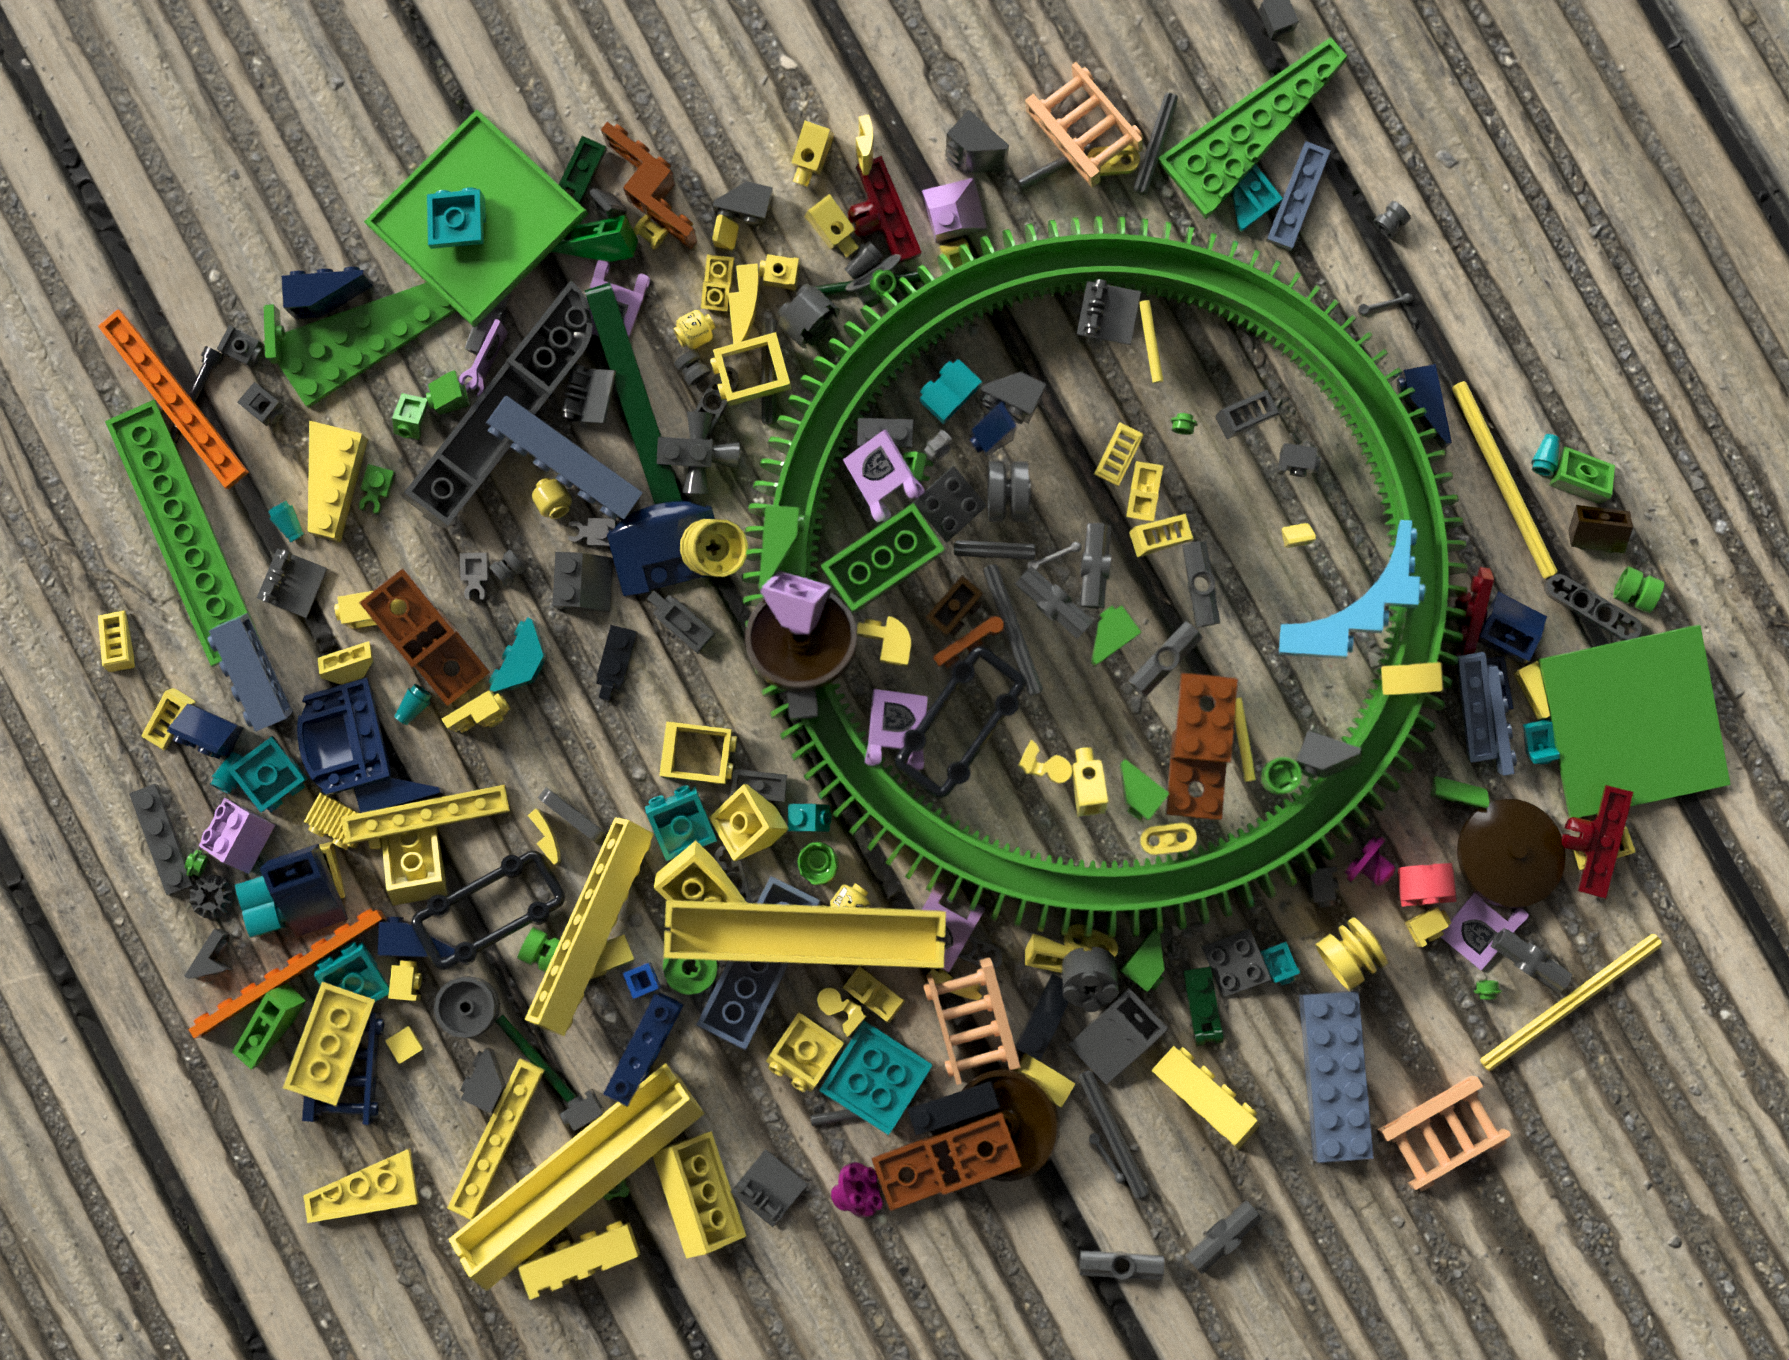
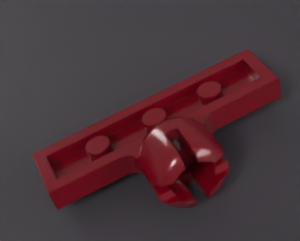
M882 156L873 158L872 167L868 175H863L860 165L857 164L856 170L868 199L867 201L852 205L848 211L850 223L856 224L854 233L862 237L874 232H881L885 237L892 256L896 254L901 256L898 264L921 256L922 251Z
M1479 567L1477 576H1473L1470 590L1473 592L1472 596L1470 592H1467L1466 596L1458 597L1454 602L1455 606L1453 608L1466 611V617L1462 620H1456L1460 624L1458 632L1463 634V639L1459 643L1458 649H1454L1452 655L1461 656L1473 654L1476 651L1482 624L1488 617L1487 605L1494 582L1490 568Z
M1605 785L1597 817L1594 821L1571 817L1567 820L1564 828L1580 833L1579 837L1563 834L1562 845L1567 849L1582 852L1586 857L1578 887L1579 892L1602 898L1607 897L1633 796L1632 791Z

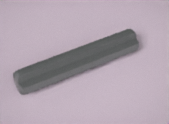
M957 540L954 543V555L1033 560L1036 556V546L1023 543Z

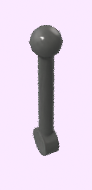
M1405 293L1403 297L1373 305L1361 304L1358 307V313L1366 315L1370 310L1402 302L1411 303L1413 296L1410 293Z
M1092 1133L1089 1136V1141L1095 1144L1114 1173L1115 1181L1118 1184L1124 1183L1126 1180L1125 1175L1120 1173L1100 1143L1099 1135Z

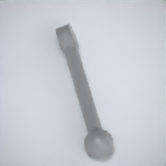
M1073 542L1071 547L1038 561H1029L1028 569L1032 566L1037 570L1038 566L1068 553H1077L1081 550L1082 546L1079 542Z

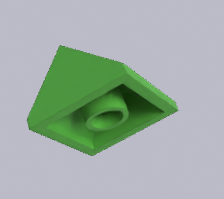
M1564 446L1558 461V469L1554 472L1549 486L1594 503L1602 504L1612 496L1615 465Z

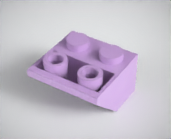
M224 798L217 807L215 816L208 829L204 831L199 846L221 862L249 874L275 825L262 816Z

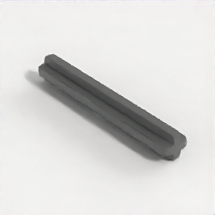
M1168 92L1164 94L1134 186L1136 193L1142 195L1148 193L1178 101V96Z
M772 318L763 319L762 336L775 333L776 320ZM768 345L762 347V385L776 381V371ZM776 393L762 397L763 424L776 423Z

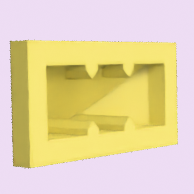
M368 641L319 657L318 668L320 677L341 685L363 679L373 662L370 642Z

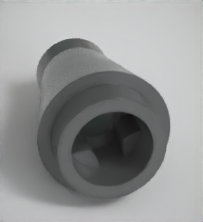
M870 241L865 245L862 243L844 270L856 280L859 276L881 263L879 260L883 255Z

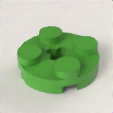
M664 958V976L669 986L681 994L701 993L709 988L716 979L718 973L717 960L693 959L696 961L695 966L698 967V971L687 975L683 963H689L691 959Z

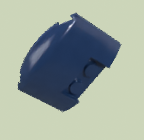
M689 501L654 504L631 513L625 519H622L613 531L610 529L607 532L623 596L649 592V590L701 577H708L707 575H700L691 571L683 562L680 553V540L684 531L693 522L702 519H715L712 506L706 505L705 508L692 504ZM713 544L706 546V551L714 549Z
M367 677L304 696L302 702L306 703L301 716L298 715L297 721L299 751L309 776L322 789L321 791L325 795H333L391 778L389 758L386 754L376 710L377 705Z

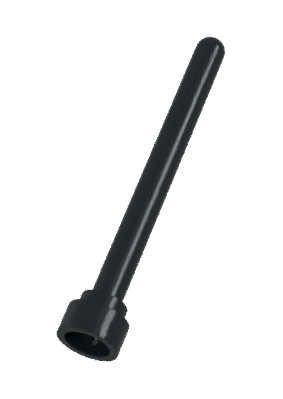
M207 346L204 347L201 356H203L201 362L203 364L188 393L195 404L212 369L216 368L218 364L221 365L225 357L224 354ZM174 424L170 432L177 444L182 433Z

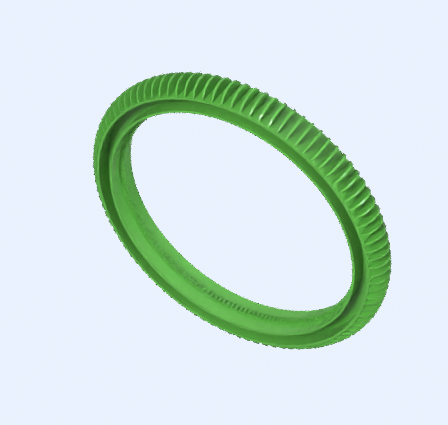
M1101 216L1095 217L1094 234H1081L1078 217H1073L1071 219V235L1059 237L1054 219L1048 221V239L1037 240L1032 223L1025 225L1026 243L1015 245L1009 229L1003 230L1002 236L1005 249L994 252L987 235L981 237L980 244L983 256L975 260L965 244L960 245L958 249L963 265L955 269L944 253L939 255L937 259L943 275L936 279L933 278L929 270L922 264L917 267L919 278L923 284V287L915 290L904 277L897 280L898 287L905 298L900 303H897L889 293H880V301L887 311L884 316L880 317L867 305L860 309L863 317L870 325L866 332L850 321L843 326L847 334L855 342L851 348H848L834 338L828 342L830 349L841 359L837 365L820 356L814 359L813 363L827 376L825 382L821 383L807 375H803L800 379L801 384L815 395L813 401L810 402L796 395H791L787 400L792 407L804 414L802 421L780 415L777 420L781 427L795 435L793 441L771 436L767 442L770 447L787 455L785 462L762 458L759 464L763 469L780 476L778 483L755 481L753 484V488L756 491L775 497L771 506L798 507L800 515H805L804 532H798V540L779 570L818 582V579L811 578V574L818 573L817 568L811 567V563L818 562V558L811 556L812 552L819 551V547L812 545V542L820 541V537L815 535L814 531L822 529L815 522L824 518L823 515L818 513V510L826 509V505L821 503L820 500L829 498V495L823 492V490L832 488V485L827 482V478L835 479V474L830 470L831 468L839 469V465L834 461L835 458L843 459V454L839 452V449H848V445L844 440L853 439V436L849 433L850 429L858 431V426L854 422L858 421V418H863L861 415L862 411L865 413L870 412L867 404H876V400L873 397L875 394L882 397L883 392L880 389L882 386L885 388L890 387L887 380L891 378L896 381L897 376L895 372L898 370L904 373L903 365L906 363L911 366V358L913 356L917 359L920 358L919 351L924 350L928 352V345L932 343L936 346L937 338L940 337L945 340V333L949 331L954 334L955 327L959 326L963 329L966 321L972 324L973 318L977 316L983 319V313L988 312L992 315L993 309L998 308L1002 311L1004 305L1008 304L1011 308L1014 302L1018 301L1022 304L1024 299H1029L1031 302L1033 297L1036 296L1043 299V296L1047 294L1053 297L1054 293L1060 292L1061 295H1064L1065 292L1071 291L1074 294L1076 290H1082V293H1085L1087 281L1096 283L1097 279L1107 281L1106 285L1141 291V293H1146V296L1153 294L1157 298L1160 296L1167 297V300L1172 298L1177 300V303L1183 301L1188 303V306L1192 304L1198 306V309H1207L1208 313L1214 312L1218 314V317L1223 316L1227 318L1228 322L1233 321L1237 323L1238 327L1240 325L1245 327L1247 332L1251 331L1256 334L1255 337L1260 336L1264 339L1265 343L1268 342L1273 345L1274 350L1277 348L1282 352V356L1286 355L1289 357L1291 363L1294 362L1298 365L1297 369H1302L1306 373L1305 376L1310 377L1314 381L1313 384H1317L1321 388L1320 392H1324L1327 395V401L1331 400L1335 405L1333 407L1334 410L1338 409L1341 413L1339 417L1344 418L1347 422L1345 426L1351 428V435L1356 437L1358 440L1356 444L1361 445L1363 450L1361 454L1365 455L1368 460L1366 465L1371 466L1372 471L1370 474H1374L1376 478L1373 483L1378 485L1379 491L1377 494L1382 495L1383 499L1380 505H1384L1386 510L1383 512V515L1388 517L1385 525L1390 527V532L1387 533V536L1392 538V542L1388 546L1393 547L1394 550L1400 520L1412 521V528L1417 529L1416 544L1410 546V556H1415L1414 573H1409V576L1420 577V584H1425L1424 601H1419L1417 608L1389 607V611L1393 612V616L1389 617L1392 627L1387 628L1385 631L1390 633V638L1383 640V642L1388 644V648L1381 650L1386 656L1385 659H1379L1378 663L1383 666L1419 663H1442V665L1455 666L1458 663V657L1440 651L1441 642L1460 643L1463 639V634L1444 629L1445 620H1462L1466 617V611L1447 607L1448 598L1466 596L1468 588L1463 586L1448 585V575L1461 574L1468 570L1467 564L1448 562V552L1466 548V541L1447 540L1446 530L1463 525V518H1444L1442 508L1459 502V497L1454 494L1439 496L1437 485L1453 479L1452 472L1433 475L1430 464L1444 458L1446 454L1444 450L1426 454L1422 443L1437 435V432L1433 428L1418 434L1412 423L1427 413L1425 407L1408 414L1401 403L1415 393L1414 388H1408L1398 395L1395 393L1389 383L1396 379L1402 373V370L1397 368L1386 376L1382 374L1376 364L1388 355L1386 349L1371 359L1361 347L1369 341L1373 334L1369 331L1356 342L1346 332L1356 320L1354 315L1342 326L1329 317L1339 304L1336 299L1325 312L1313 304L1311 301L1320 290L1318 285L1314 287L1308 298H1305L1292 289L1300 278V273L1296 272L1287 286L1273 277L1281 264L1280 261H1275L1269 274L1253 267L1260 253L1256 249L1248 264L1232 258L1239 243L1237 241L1232 242L1227 256L1212 251L1217 235L1215 233L1210 234L1206 248L1191 245L1194 227H1188L1183 243L1169 240L1171 222H1165L1162 237L1157 238L1147 236L1148 219L1145 218L1141 220L1139 235L1125 234V217L1118 218L1116 234H1103ZM750 503L748 511L765 517V506L770 504ZM748 526L745 528L744 534L763 540L764 526ZM748 549L746 551V559L761 562L762 549ZM760 571L744 573L742 581L759 584ZM762 594L746 596L743 598V605L757 606L764 597ZM1376 669L1375 673L1379 675V679L1371 680V683L1376 687L1375 689L1367 690V693L1372 697L1371 699H1363L1362 702L1367 708H1360L1357 711L1362 715V718H1353L1352 721L1357 727H1348L1346 729L1351 734L1350 738L1347 736L1341 737L1344 743L1362 749L1363 758L1361 763L1325 779L1318 776L1316 780L1307 778L1306 780L1310 786L1307 788L1304 785H1300L1301 795L1292 792L1291 797L1294 800L1292 802L1283 799L1282 802L1285 808L1282 809L1278 805L1274 806V811L1276 812L1274 816L1270 812H1266L1267 820L1265 822L1260 817L1256 818L1257 827H1254L1251 823L1246 824L1248 832L1245 833L1239 828L1237 829L1239 837L1235 838L1232 833L1227 834L1228 842L1226 843L1221 837L1217 838V847L1210 841L1207 842V851L1199 845L1197 846L1198 854L1194 855L1193 851L1189 849L1187 850V857L1184 858L1181 852H1177V860H1173L1171 855L1167 854L1166 862L1162 863L1159 856H1156L1155 864L1151 865L1149 858H1145L1144 866H1140L1138 859H1135L1133 867H1129L1127 860H1123L1122 868H1118L1116 861H1112L1111 868H1107L1105 861L1101 862L1100 868H1096L1094 860L1090 862L1089 867H1085L1084 860H1080L1077 867L1074 866L1073 859L1071 858L1067 865H1063L1062 857H1059L1055 864L1052 863L1051 855H1048L1045 861H1041V853H1037L1035 859L1030 858V850H1027L1024 856L1019 855L1020 847H1016L1012 853L1009 852L1008 843L1001 849L998 848V839L993 845L988 843V835L983 840L978 839V830L973 835L968 834L970 827L968 825L962 831L958 828L960 825L959 820L953 825L950 824V814L944 819L941 818V808L934 813L931 811L932 802L925 806L922 804L923 795L918 799L913 797L916 791L915 788L909 792L905 789L908 781L901 784L897 782L900 777L899 773L894 776L889 774L893 766L890 765L886 768L882 766L886 760L885 757L881 758L880 764L874 766L865 763L869 741L863 742L862 740L866 735L865 731L860 733L856 731L861 725L860 722L851 723L850 720L855 714H846L845 710L849 708V703L841 705L840 700L845 697V694H836L835 692L841 687L840 684L830 683L816 689L819 718L802 719V722L782 732L780 737L782 740H786L807 730L812 742L793 753L791 758L793 761H796L818 749L824 761L808 771L803 777L808 781L828 767L831 769L837 779L817 796L822 800L839 786H844L851 797L833 815L838 818L855 802L867 812L850 829L849 832L852 835L871 817L883 827L867 846L868 850L872 851L883 836L889 832L901 843L885 862L888 866L892 864L905 845L919 855L905 875L907 879L910 880L922 858L938 867L925 890L931 891L940 871L943 869L958 877L946 901L952 903L961 880L978 886L968 911L974 912L983 888L998 894L991 915L993 920H997L1004 896L1017 899L1019 903L1014 920V926L1017 927L1021 924L1026 902L1041 905L1037 924V931L1039 932L1044 930L1048 906L1062 908L1061 935H1067L1070 911L1075 909L1084 910L1085 937H1091L1093 911H1106L1107 934L1109 938H1114L1116 934V911L1128 910L1131 935L1137 937L1139 936L1138 909L1150 908L1156 934L1163 933L1161 907L1172 905L1178 928L1180 930L1186 929L1183 903L1192 900L1203 925L1208 924L1210 919L1205 897L1214 894L1223 915L1227 918L1232 916V908L1226 890L1235 887L1244 905L1250 909L1255 904L1247 883L1248 881L1255 878L1266 896L1271 899L1276 896V892L1267 873L1275 868L1285 883L1293 887L1297 881L1287 863L1288 860L1294 857L1304 870L1312 875L1317 869L1306 851V848L1310 845H1313L1326 859L1331 861L1335 858V853L1324 835L1330 831L1344 844L1350 845L1354 839L1341 820L1347 816L1354 823L1366 829L1370 825V821L1356 806L1361 800L1376 810H1384L1386 804L1371 788L1377 783L1391 792L1397 793L1401 786L1385 770L1390 765L1405 773H1411L1414 766L1397 752L1402 746L1414 752L1423 753L1426 746L1410 735L1409 731L1411 727H1415L1427 732H1434L1436 724L1418 713L1421 706L1434 710H1443L1445 703L1427 692L1383 695L1382 669ZM1442 675L1443 688H1451L1452 680ZM771 685L763 689L761 693L763 697H768L787 690ZM788 703L771 711V718L775 719L789 714Z

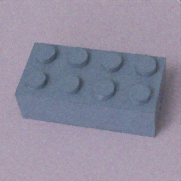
M248 613L209 630L211 635L208 637L209 644L214 652H219L222 659L219 662L221 670L225 677L230 676L234 686L231 687L236 701H241L244 706L243 717L249 727L253 726L256 732L286 719L293 712Z

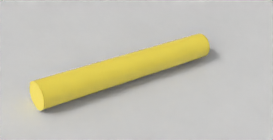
M1146 300L1139 302L1152 383L1163 382L1153 316L1150 301Z
M1236 698L1234 721L1245 782L1254 781L1256 778L1242 698Z

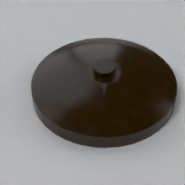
M832 592L828 595L817 625L809 634H796L790 631V628L782 626L765 598L753 610L745 631L747 654L756 672L764 680L778 688L798 692L816 690L838 679L850 666L856 653L858 641L856 623L850 609L842 599Z
M1501 799L1489 803L1487 808H1479L1466 820L1457 843L1458 864L1465 881L1480 898L1498 907L1516 909L1542 901L1554 891L1564 872L1566 853L1558 827L1543 810L1526 801Z
M993 1070L971 1080L962 1091L992 1081L1001 1107L951 1124V1131L1002 1112L1021 1167L988 1179L1002 1182L1017 1181L1039 1171L1052 1157L1060 1134L1059 1114L1050 1093L1035 1078L1016 1070ZM982 1141L977 1147L979 1155L983 1157L990 1156L993 1152L992 1143Z

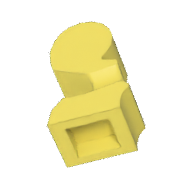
M1030 740L1018 765L1024 770L1025 774L1042 777L1046 773L1049 780L1057 784L1067 781L1072 773L1070 763L1058 755L1053 756L1043 764L1038 763L1036 756L1040 750L1037 744Z
M828 987L820 991L817 1002L825 1014L829 1016L840 1011H845L848 1014V1020L843 1023V1031L848 1037L866 1017L861 1005L855 1004L849 999L842 1001L841 994L835 988Z

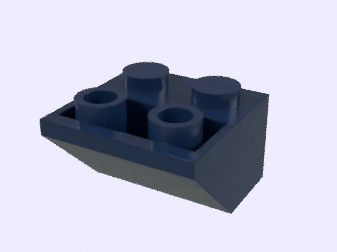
M1497 592L1488 610V617L1482 624L1478 642L1520 664H1525L1530 661L1542 637L1547 616L1501 592Z
M187 704L168 727L167 732L174 735V741L193 748L198 745V752L220 759L221 755L227 757L230 755L244 727L197 706Z

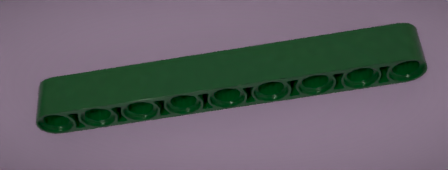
M608 282L587 289L585 294L610 370L616 371L615 386L654 504L683 501L671 465L657 464L658 437H661V433L612 285Z

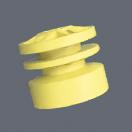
M702 519L693 522L684 531L680 540V553L683 562L691 571L700 575L728 576L735 573L743 565L747 557L748 543L744 532L738 525L728 520ZM714 545V549L706 551V546Z
M1354 917L1347 922L1352 933L1343 925L1339 927L1338 930L1343 939L1341 942L1329 934L1315 944L1318 953L1327 967L1349 992L1365 980L1360 968L1364 967L1371 974H1375L1377 970L1372 960L1381 968L1388 964L1378 940L1367 927L1363 926Z

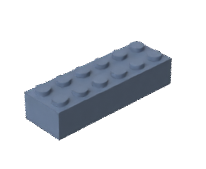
M504 396L486 422L490 426L488 432L500 440H503L504 437L513 442L510 446L522 456H526L527 453L535 458L533 463L547 473L550 469L558 475L555 479L567 488H571L574 485L580 490L577 495L590 504H593L595 501L602 505L600 511L611 519L616 520L617 517L625 519L643 493L508 396Z
M770 876L757 903L818 906L821 900ZM728 960L696 1025L746 1050L790 962Z
M1359 991L1299 994L1313 1160L1320 1163L1373 1159Z

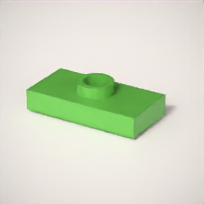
M274 304L264 305L265 357L272 364L282 363L281 342L285 341V329L283 325L281 326L280 310Z

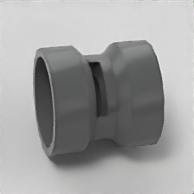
M1391 201L1386 206V212L1379 214L1373 220V223L1379 232L1387 238L1393 239L1399 232L1400 225H1406L1411 220V215L1401 204Z
M696 349L686 352L674 362L677 370L685 375L684 379L689 387L701 382L711 373L708 366L700 361V355Z
M510 549L503 554L502 560L499 562L495 561L489 566L506 587L513 582V578L516 575H522L528 570Z

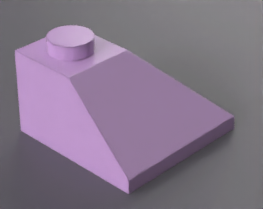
M974 178L922 190L935 243L987 230Z
M779 570L762 586L761 593L782 626L790 628V631L796 634H809L818 623L831 586Z

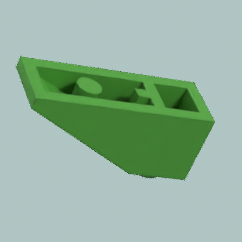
M765 506L759 581L760 592L762 586L781 568L798 540V532H804L805 515H800L798 507Z
M288 984L268 991L232 1053L251 1070L254 1069L292 1025L306 1000Z

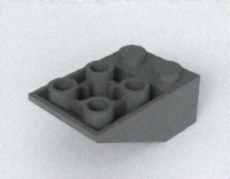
M1126 988L1068 1045L1105 1084H1108L1147 1050L1168 1028L1130 988Z

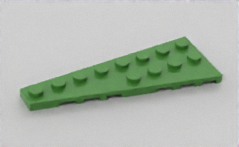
M1331 37L1160 156L1158 158L1159 164L1201 215L1207 219L1347 61V55Z
M426 282L285 332V341L281 342L282 363L278 365L305 406L310 408L456 312V310Z

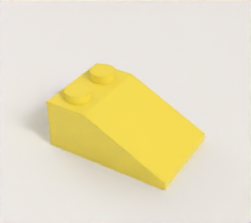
M437 827L381 838L386 889L393 906L427 900L437 894L447 896L445 871Z
M697 841L693 842L656 873L654 889L666 900L747 903L717 861Z

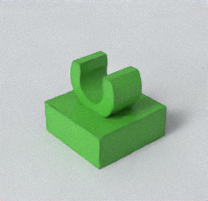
M904 452L903 459L917 481H929L930 477L923 474L924 467L933 466L932 461L926 460L927 454Z

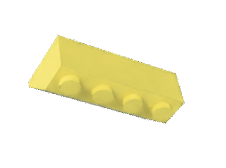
M712 1131L664 1147L653 1155V1160L686 1259L708 1254L746 1237Z

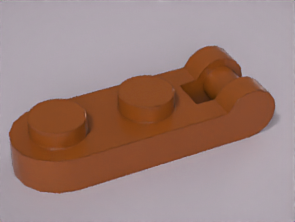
M997 616L991 617L933 657L934 661L939 667L945 665L946 668L951 667L960 660L959 654L965 650H968L970 653L974 648L982 646L983 642L981 640L989 634L993 636L999 635L1004 627L1003 620Z

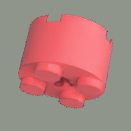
M1452 863L1398 868L1401 907L1434 905L1439 903V899L1440 903L1457 902Z

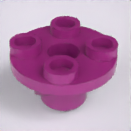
M1374 836L1361 851L1365 856L1361 860L1357 857L1345 870L1344 873L1348 875L1346 879L1349 882H1352L1358 874H1364L1377 886H1382L1391 879L1395 872V866L1379 854L1380 847L1386 841L1384 838L1380 837L1377 839Z
M858 1162L845 1165L840 1171L838 1184L831 1190L833 1204L839 1210L850 1211L860 1218L869 1217L880 1210L883 1202L880 1197L877 1184L878 1176L875 1169L872 1167L867 1168Z

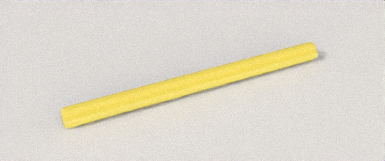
M1464 381L1454 385L1452 391L1542 577L1547 579L1557 574V569L1467 383Z
M1655 934L1649 935L1490 1051L1480 1060L1484 1068L1492 1071L1663 945L1659 937Z

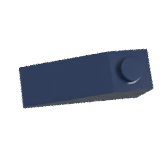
M1436 364L1403 370L1399 378H1397L1399 394L1408 388H1414L1415 393L1404 400L1412 412L1425 407L1427 413L1419 418L1420 422L1427 430L1435 428L1437 435L1433 437L1441 448L1448 447L1452 440Z
M1002 402L971 430L972 438L969 439L974 450L977 453L982 452L984 457L989 456L1014 440L1017 425Z
M394 778L354 788L360 813L409 804L445 794L444 789L440 787Z
M387 917V922H379L378 955L428 957L411 923H404V917ZM428 932L441 957H448L454 954L455 946Z

